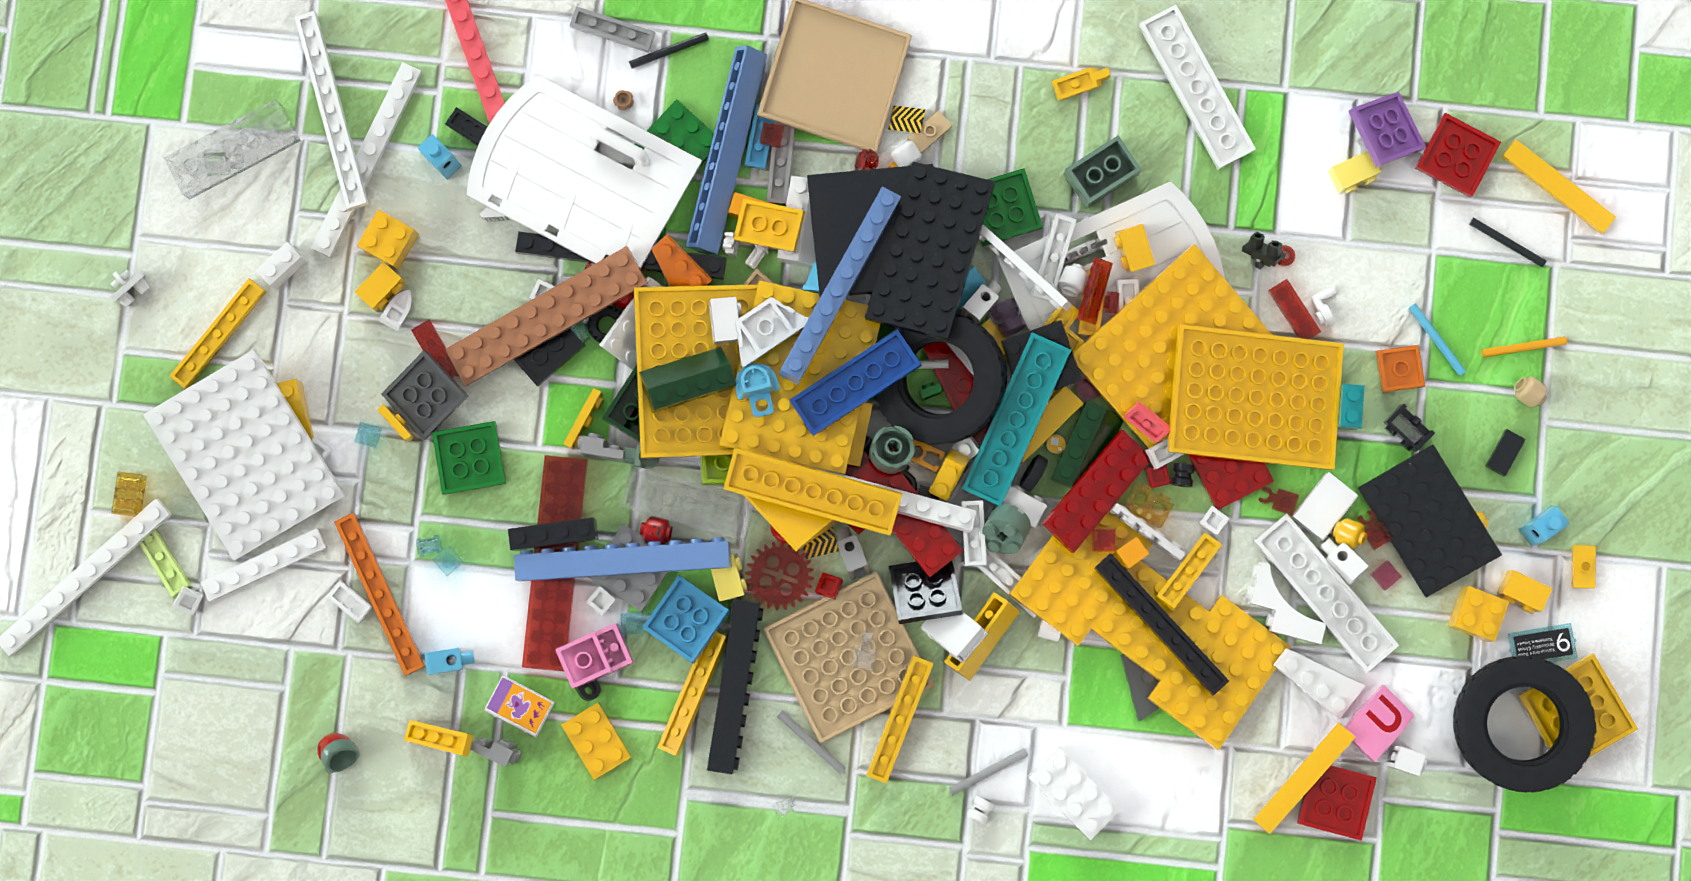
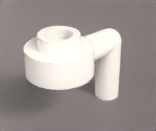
M1334 286L1312 296V302L1317 309V313H1315L1316 319L1320 325L1323 324L1325 327L1333 324L1334 318L1329 307L1322 301L1337 294Z

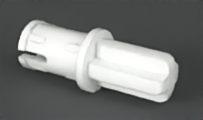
M754 245L755 248L745 261L746 265L755 269L764 255H768V247Z

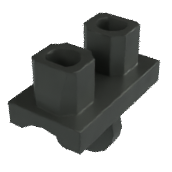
M1255 232L1251 235L1249 242L1243 245L1242 252L1250 255L1251 259L1256 261V268L1262 269L1264 265L1275 267L1280 260L1285 259L1286 253L1282 252V243L1272 240L1269 244L1264 243V234Z

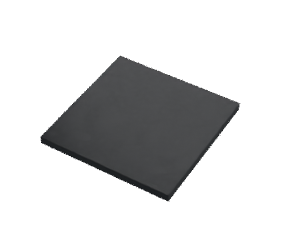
M911 166L807 175L819 297L822 296L882 186L900 195L902 198ZM899 205L848 296L872 294Z

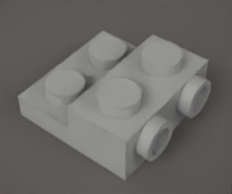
M589 433V436H579L577 448L580 449V453L585 457L627 463L623 460L624 449L621 446L609 445L604 437H601L602 435Z
M484 737L473 739L470 750L504 767L511 766L514 763L517 764L522 755V751L515 747L516 743L508 739H501L495 742Z

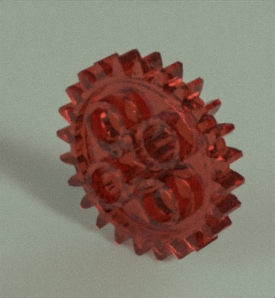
M772 542V548L770 549L765 544L764 552L757 549L759 556L751 555L754 563H747V566L752 569L745 572L746 575L751 576V579L745 581L748 584H752L748 591L756 592L753 599L761 597L760 605L766 601L768 602L767 608L770 609L772 604H775L777 611L780 605H783L785 610H787V604L789 603L795 607V600L802 603L803 601L800 596L802 594L805 596L809 595L805 589L812 588L813 586L808 584V581L814 580V577L809 576V573L814 571V569L807 568L811 560L804 561L807 554L799 555L800 549L798 551L792 550L790 545L786 548L784 543H780V547H777L775 542ZM772 556L779 559V565L776 568H770L767 564L768 559ZM794 563L799 566L798 574L790 575L787 568L790 564ZM765 568L776 573L783 570V575L798 580V583L795 584L784 579H780L777 582L775 576L762 572V569ZM765 576L772 579V585L769 588H763L760 585V580ZM786 583L792 586V592L787 596L782 595L780 592L781 586Z

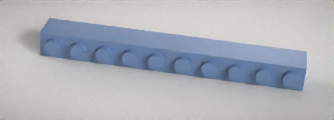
M748 45L735 48L686 243L687 248L703 254H718L721 247V239L726 227V218L731 205L733 190L736 187V178L741 167V158L746 147V138L751 127V118L756 106V98L761 86L763 70L766 66L767 54Z
M882 186L781 367L779 374L781 377L796 385L800 384L898 207L901 199L900 195Z
M725 537L712 538V542H703V539H691V543L682 544V540L669 541V545H661V542L657 541L648 542V546L639 547V543H628L626 548H618V544L605 545V549H597V546H584V550L576 551L575 547L563 548V552H554V549H541V553L533 554V550H521L520 555H514L515 581L732 568L730 542L725 541Z

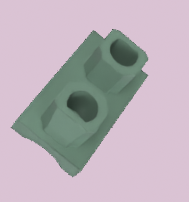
M637 444L636 449L625 447L623 458L627 463H633L636 468L643 470L645 467H655L660 460L659 458H641L640 444Z

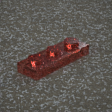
M1094 257L1077 320L1096 325L1113 263Z
M1288 279L1268 290L1298 338L1311 339L1321 333L1318 325Z
M429 319L411 329L422 350H427L453 379L458 377L459 375L445 350L446 346L431 320Z

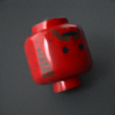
M651 516L647 519L646 523L642 522L640 535H643V540L647 544L648 542L659 541L661 545H665L671 539L673 527L670 526L667 519Z

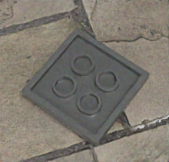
M423 350L381 393L422 440H426L469 397L427 350Z

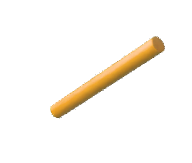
M1564 336L1481 350V355L1484 358L1567 345V338Z

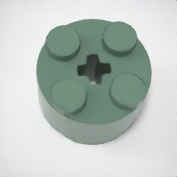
M900 426L880 429L874 436L869 449V458L878 470L889 474H896L904 470L915 452L912 435ZM892 447L895 448V451H889Z
M1002 504L997 506L990 513L982 529L987 548L991 552L1018 553L1029 533L1031 522L1027 514L1019 512L1018 507L1014 505Z

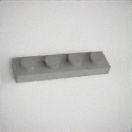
M577 6L569 25L572 29L649 53L655 37V31Z
M774 122L766 202L786 205L790 185L795 128Z

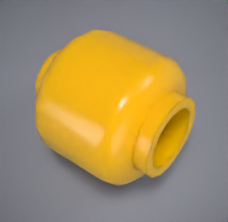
M1346 518L1335 525L1333 536L1339 545L1345 543L1350 549H1356L1359 545L1365 543L1367 533H1365L1363 524Z

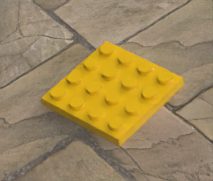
M1594 653L1565 668L1584 687L1583 689L1587 692L1591 705L1594 708L1596 733L1594 736L1593 749L1591 748L1589 757L1638 730ZM1530 688L1517 696L1548 749H1550L1559 734V715L1555 705L1545 694L1537 689Z

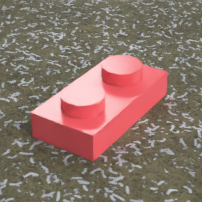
M1140 401L1125 413L1124 418L1155 443H1158L1170 432L1169 425Z

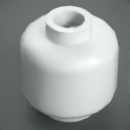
M903 139L892 147L891 157L897 167L912 166L913 162H918L922 157L921 152L912 140L907 141Z
M1073 264L1063 268L1058 285L1061 288V292L1065 295L1076 297L1084 292L1089 275L1082 265Z

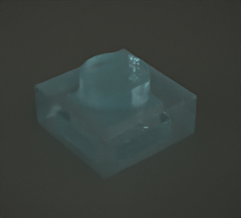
M582 322L570 328L583 343L590 339L586 334L589 330Z
M360 422L354 442L377 448L382 428Z
M450 546L433 559L434 563L446 576L450 575L463 563Z
M643 612L620 614L622 635L644 634V629L642 628Z

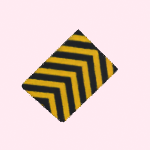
M893 106L888 130L921 133L925 109Z
M833 527L803 547L806 559L839 551Z

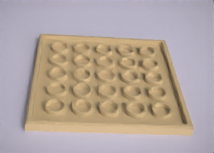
M877 571L840 589L836 600L824 597L763 628L820 744L892 708L912 655L920 657L904 624H898L896 608ZM930 675L923 691L935 686Z

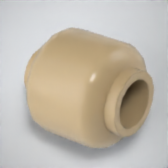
M1533 376L1521 378L1514 387L1516 399L1529 408L1537 405L1541 406L1547 399V387Z

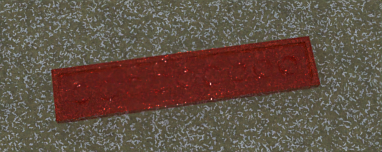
M545 455L537 525L582 519L588 459ZM579 543L534 549V554L541 553V549H554V552H563V548L575 547L576 551H578ZM575 578L531 581L522 668L564 671L555 649L569 642Z

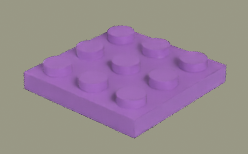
M1399 92L1359 105L1348 111L1375 167L1382 166L1426 148Z

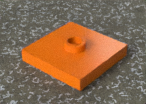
M1419 345L1375 351L1382 393L1425 387Z

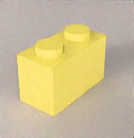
M1366 151L1333 166L1328 173L1338 193L1340 194L1345 191L1348 194L1357 190V185L1364 183L1368 185L1376 181V177L1381 173L1379 167H1375L1369 152Z
M731 554L732 568L711 569L719 602L745 596L744 591L748 590L745 578L740 577L739 570H742L740 558H735V554Z

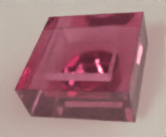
M1087 378L1074 384L1083 403L1101 396Z
M1388 560L1370 574L1383 590H1387L1402 577Z

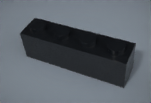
M594 517L508 529L511 551L599 540L597 521Z

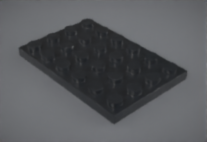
M1434 444L1358 487L1425 598L1502 556L1499 548Z

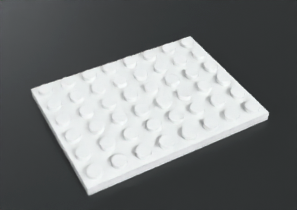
M255 349L143 414L233 560L238 559L345 496Z

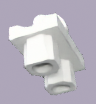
M128 270L122 274L115 271L113 275L116 279L111 285L114 288L119 284L123 286L110 298L114 302L117 300L125 307L130 305L135 300L128 292L132 286L140 294L150 287L144 278L145 274L140 270L127 282L126 278L131 275Z

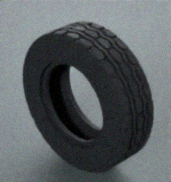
M957 314L948 341L894 328L891 333L898 329L914 354L925 346L937 342H946L958 347L965 353L972 365L974 383L968 399L961 407L947 414H934L924 410L913 400L908 390L907 376L875 396L879 409L883 416H886L887 421L892 426H900L906 429L912 435L913 440L935 445L959 442L982 431L993 420L1007 387L1006 362L993 336L977 322Z
M1528 656L1499 659L1476 671L1464 684L1461 692H1459L1453 712L1455 740L1466 762L1480 776L1493 784L1508 790L1525 793L1549 790L1565 783L1574 774L1576 775L1591 754L1590 751L1591 748L1593 749L1596 733V716L1591 700L1580 682L1559 665L1544 659ZM1518 687H1531L1545 694L1555 705L1560 720L1559 734L1553 746L1545 754L1530 760H1515L1502 754L1493 744L1487 728L1488 714L1495 700L1506 691Z

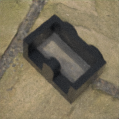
M1400 404L1383 422L1387 425L1384 429L1393 437L1397 435L1402 440L1400 444L1407 451L1413 450L1417 452L1435 432L1428 430L1421 423L1422 421L1419 417L1413 416L1406 409L1407 406L1405 404Z

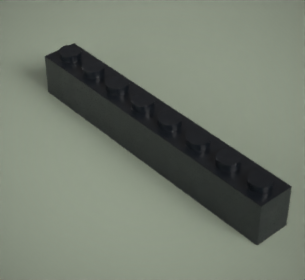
M734 599L707 771L732 775L734 770L739 768L740 758L736 757L737 749L742 748L743 736H740L741 727L745 728L747 718L743 711L744 706L749 705L750 693H747L748 684L752 685L754 672H750L751 663L755 664L757 651L753 649L754 643L759 642L760 629H757L758 621H762L764 608H760V603Z

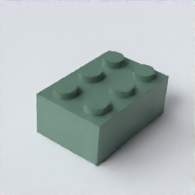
M1118 135L1066 168L1063 175L1087 209L1137 177L1142 169Z

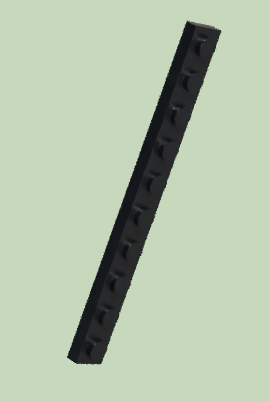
M518 231L516 254L593 263L545 236ZM651 250L641 269L663 272ZM687 253L711 278L724 280L726 257Z

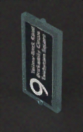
M1571 623L1508 633L1511 648L1509 652L1512 653V657L1528 656L1550 662L1578 658L1575 646L1576 639L1573 636Z

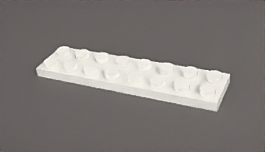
M1177 5L1139 23L1138 26L1217 170L1256 150Z
M1288 514L1281 517L1253 541L1319 620L1326 623V628L1364 673H1368L1399 646Z

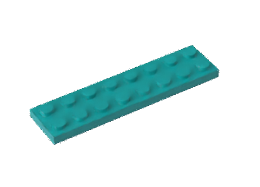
M1031 333L1004 393L1001 404L995 413L962 487L963 490L998 506L1003 504L1072 351L1071 349Z

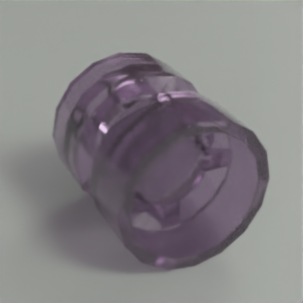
M1014 298L1002 301L989 310L994 321L999 322L997 327L1002 337L1013 335L1024 329L1027 325L1022 314H1017L1019 309Z

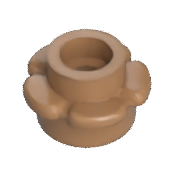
M618 91L613 99L614 105L618 106L619 110L631 108L634 104L633 95L629 91Z

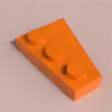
M668 233L651 249L670 287L706 286L711 282L712 278Z

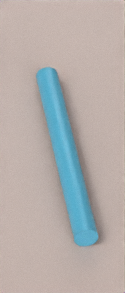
M1416 303L1409 307V310L1459 376L1465 373L1464 367Z

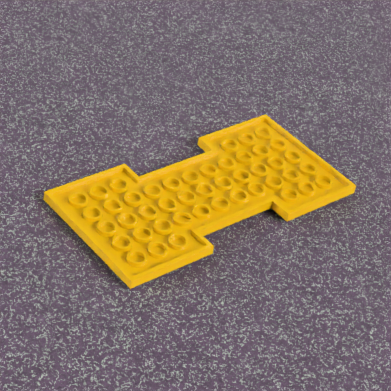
M1109 512L1075 553H1071L1052 535L1009 595L1059 631L1076 646H1079L1089 631L1092 630L1159 680L1147 699L1214 749L1219 750L1275 671L1276 667L1273 664L1284 650L1290 649L1291 646L1223 595L1217 599L1210 611L1188 595H1185L1174 611H1172L1155 599L1168 580L1140 560L1127 569V571L1229 680L1221 690L1212 696L1094 569L1110 553L1124 567L1125 564L1116 551L1135 537H1138L1147 551L1153 543Z

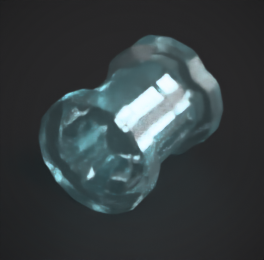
M434 535V537L427 539H416L420 557L427 553H442L439 535Z

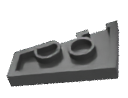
M1122 654L1120 656L1130 688L1132 702L1134 703L1137 721L1139 722L1159 709L1157 705L1147 699L1159 680Z

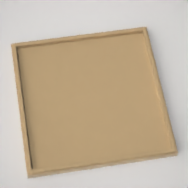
M792 0L757 116L877 154L912 35L808 0Z

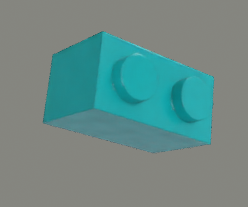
M1341 385L1338 429L1356 431L1362 428L1365 386Z

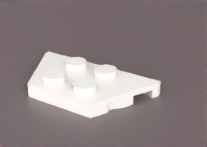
M770 297L737 319L735 324L741 366L745 368L804 328L809 318Z

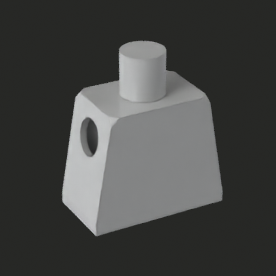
M849 527L839 529L837 534L840 540L836 543L850 580L870 573L857 535L852 536Z

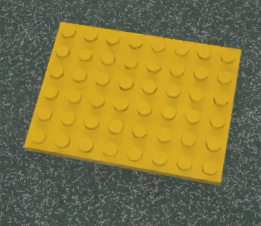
M1192 244L1073 352L1082 374L1147 449L1157 443L1126 420L1124 416L1131 407L1140 401L1168 425L1170 424L1176 340L1179 324L1272 335L1196 244ZM1169 433L1165 437H1163L1159 442L1167 439Z
M759 280L752 309L772 297L781 304L794 309L795 312L809 318L820 297L817 293ZM845 300L799 385L781 377L779 374L803 328L752 362L769 366L778 379L780 390L770 392L774 412L770 415L754 417L749 398L738 400L736 387L734 386L719 446L730 449L738 447L785 461L845 475L861 406L813 437L789 400L877 342L881 324L865 320L868 305ZM740 359V362H739V366H738L736 378H737L738 373H739V372L742 370V368H743V367L741 366V359ZM760 399L756 402V409L758 411H765L768 408L766 400Z
M758 285L634 287L641 458L733 455L734 449L719 446L733 388L652 413L639 372L721 347L730 363L734 378H736L740 362L738 342L713 345L709 301L716 298L736 297L737 303L740 302L741 315H738L740 318L752 310Z
M1179 324L1177 329L1167 452L1334 470L1344 343Z

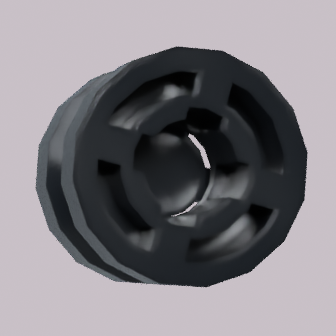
M1174 463L1173 470L1176 474L1172 478L1171 485L1193 487L1191 474L1194 473L1195 466Z

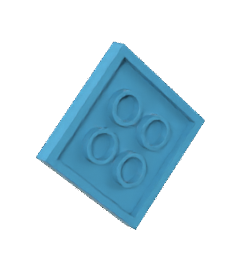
M678 575L642 628L686 660L695 664L731 611Z

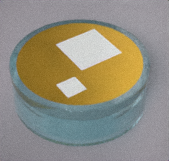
M1052 434L1045 441L1047 452L1051 455L1062 454L1067 444L1066 439L1060 434Z

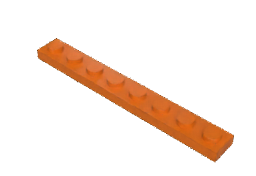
M351 513L334 521L404 676L426 667L356 514Z

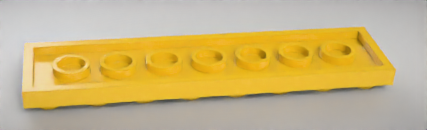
M738 447L734 448L723 488L724 490L890 536L902 498V493Z

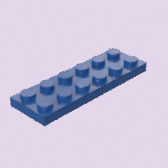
M897 329L789 401L814 437L922 365Z

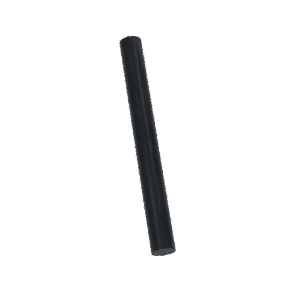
M705 32L629 61L631 69L709 40L708 35Z
M1473 217L1469 222V225L1540 267L1545 265L1547 260Z

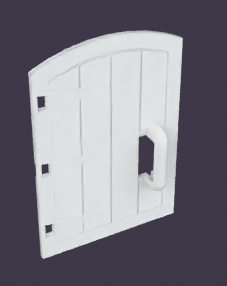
M537 75L508 99L487 127L472 161L467 196L595 264L603 260L606 255L610 256L628 246L641 269L699 169L702 160ZM607 129H609V130H611V131H613V132H615V133H617V134H619V135H621V136H623V137L629 139L630 141H632V142H634V143H636V144H638V145L644 147L645 149L643 150L642 148H640V147H638V146H636V145H634V144H632V143H630V142L624 140L623 138H621V137H619V136H617V135H615V134H613V133L607 131ZM599 141L632 157L636 163L631 170L595 151ZM492 196L502 200L500 207L489 201ZM549 225L559 230L557 237L546 231Z
M1172 182L1163 184L1075 223L1070 242L1092 232H1096L1098 237L1068 250L1063 264L1065 266L1098 250H1104L1105 257L1083 266L1084 270L1108 273L1100 327L1117 313L1116 280L1139 279L1140 292L1192 244H1196L1225 279L1220 255L1206 223L1185 194ZM1143 224L1155 265L1127 273L1126 269L1123 270L1120 263L1121 251L1116 248L1114 243L1115 232ZM1048 236L1013 251L1037 273ZM1004 255L997 258L1028 331L1042 327L1056 308L1048 300L1031 296L1035 283L1032 280L1029 282L1025 281L1019 275L1021 270L1016 266L1012 269L1004 261L1006 258ZM1057 285L1056 290L1074 307L1080 310L1082 294L1076 297L1065 295L1061 292L1059 285ZM1078 315L1068 329L1083 341H1086L1092 335L1077 334Z

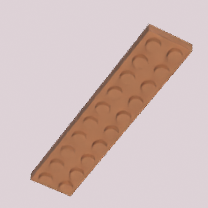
M626 246L445 350L464 386H469L634 292V287H644L648 282L630 248Z

